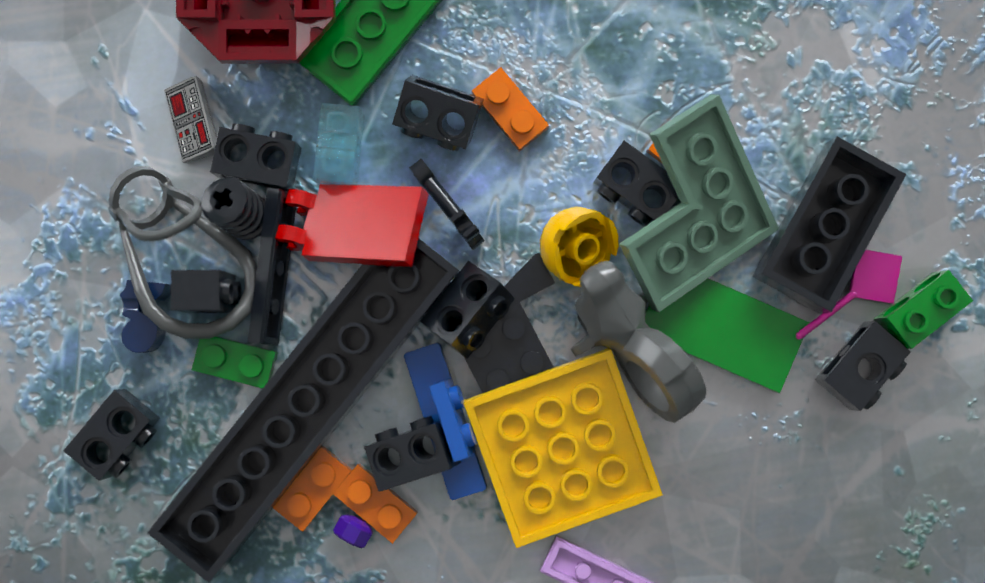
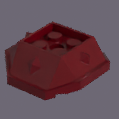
M176 0V18L221 64H299L335 22L336 0Z

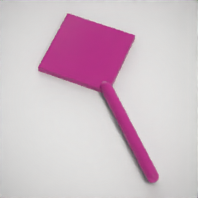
M865 250L852 274L849 293L837 301L832 312L822 313L797 332L796 338L799 340L804 338L854 298L894 304L903 256Z

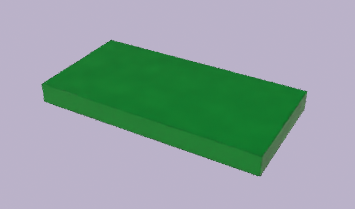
M341 0L336 6L334 24L300 61L299 65L354 108L442 0Z
M709 278L660 312L652 310L649 304L645 311V323L650 328L657 329L670 337L685 353L776 393L781 392L803 341V338L800 340L796 338V333L810 323Z

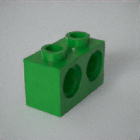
M950 270L933 272L873 320L907 349H912L973 302V299Z

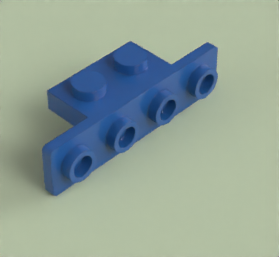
M434 343L405 353L404 359L423 417L432 416L434 422L441 421L453 461H461L460 464L452 469L441 472L450 499L456 500L484 491L487 488V483L474 447L477 445V439L471 423L466 422L462 410L465 407L463 404V394L460 387L454 385L441 344ZM431 439L434 451H436V445Z

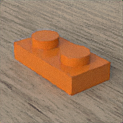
M501 67L471 91L472 95L484 99L482 107L519 152L549 128V124Z
M322 446L273 506V509L303 532L353 469Z
M360 463L356 465L333 493L334 496L392 544L418 513L417 510L393 490L387 489L379 492L373 474Z

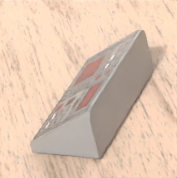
M194 76L164 89L182 162L187 163L213 156L217 137L202 81L197 76Z

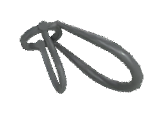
M138 166L126 170L117 177L110 189L108 199L110 207H108L112 218L115 221H119L133 290L143 314L162 331L184 339H210L235 329L252 311L257 265L250 250L233 235L201 216V201L197 197L173 187L169 178L155 169ZM142 175L157 178L163 190L159 207L147 218L130 220L127 213L119 206L120 193L124 186L133 178ZM175 198L191 204L192 206H194L193 209L188 208L184 204L177 201ZM172 207L185 216L178 222L160 230H140L155 226ZM195 224L238 260L244 272V292L238 305L225 317L209 323H186L170 317L155 302L129 233L141 241H161Z

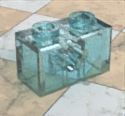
M321 103L313 181L319 186L320 184L358 185L365 117L360 106Z

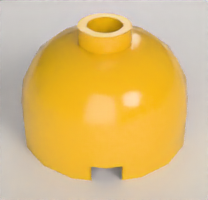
M578 206L561 210L551 217L543 228L540 237V254L546 268L561 281L577 287H581L580 277L589 267L601 261H609L611 254L616 256L619 248L618 232L614 222L596 210Z

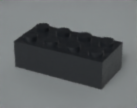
M838 136L830 140L823 146L752 277L819 314L832 312L907 174Z

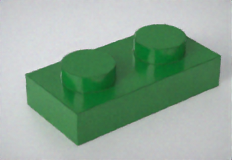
M218 336L210 339H199L191 370L263 389L272 377L278 352Z

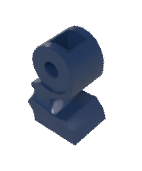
M127 280L125 289L120 293V297L123 302L122 315L129 318L130 321L123 327L121 333L122 342L128 350L135 353L153 352L162 344L166 332L162 331L143 314L135 296L132 281ZM147 282L155 300L165 301L171 295L170 284Z

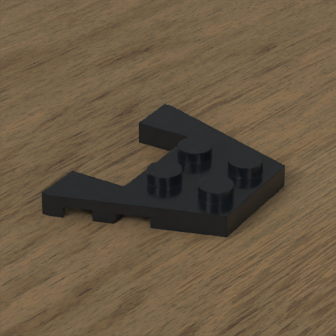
M540 253L535 254L504 286L515 300L511 303L506 315L499 319L487 333L482 345L474 350L468 359L464 358L482 393L554 368L520 304L521 301L555 284Z

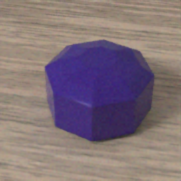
M349 514L341 515L333 529L334 534L340 539L361 549L365 548L373 533L372 528L364 520Z

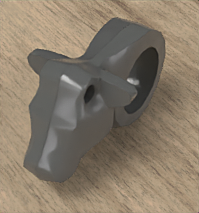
M606 260L589 267L580 277L582 292L575 303L578 313L577 318L588 334L571 348V351L575 356H578L594 347L604 346L610 348L614 352L623 373L643 402L664 420L676 423L684 416L693 412L705 399L707 388L701 373L693 360L670 337L657 329L650 328L645 323V309L648 301L644 293L642 292L637 295L626 284L623 274L613 263Z

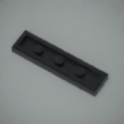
M267 188L247 343L278 346L280 340L291 250L287 248L288 242H279L275 237L279 224L294 226L296 207L285 204L288 192L281 189Z

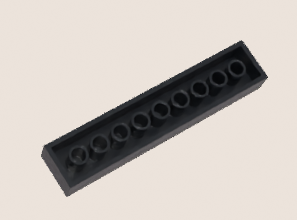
M419 238L412 267L362 264L147 534L208 583L219 576L421 323L420 320L456 277L459 270Z

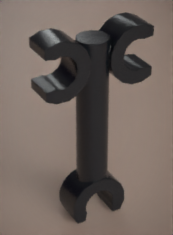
M420 159L409 167L414 177L445 213L469 247L474 250L481 245L484 239L480 235L477 226L471 222L465 211L459 208L425 162Z

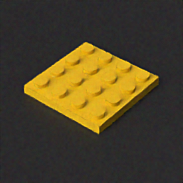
M610 348L465 399L463 402L516 548L663 496Z

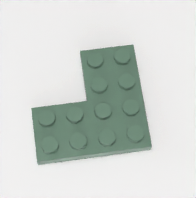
M710 94L649 134L681 203L619 245L651 309L657 312L675 302L779 230L720 95Z

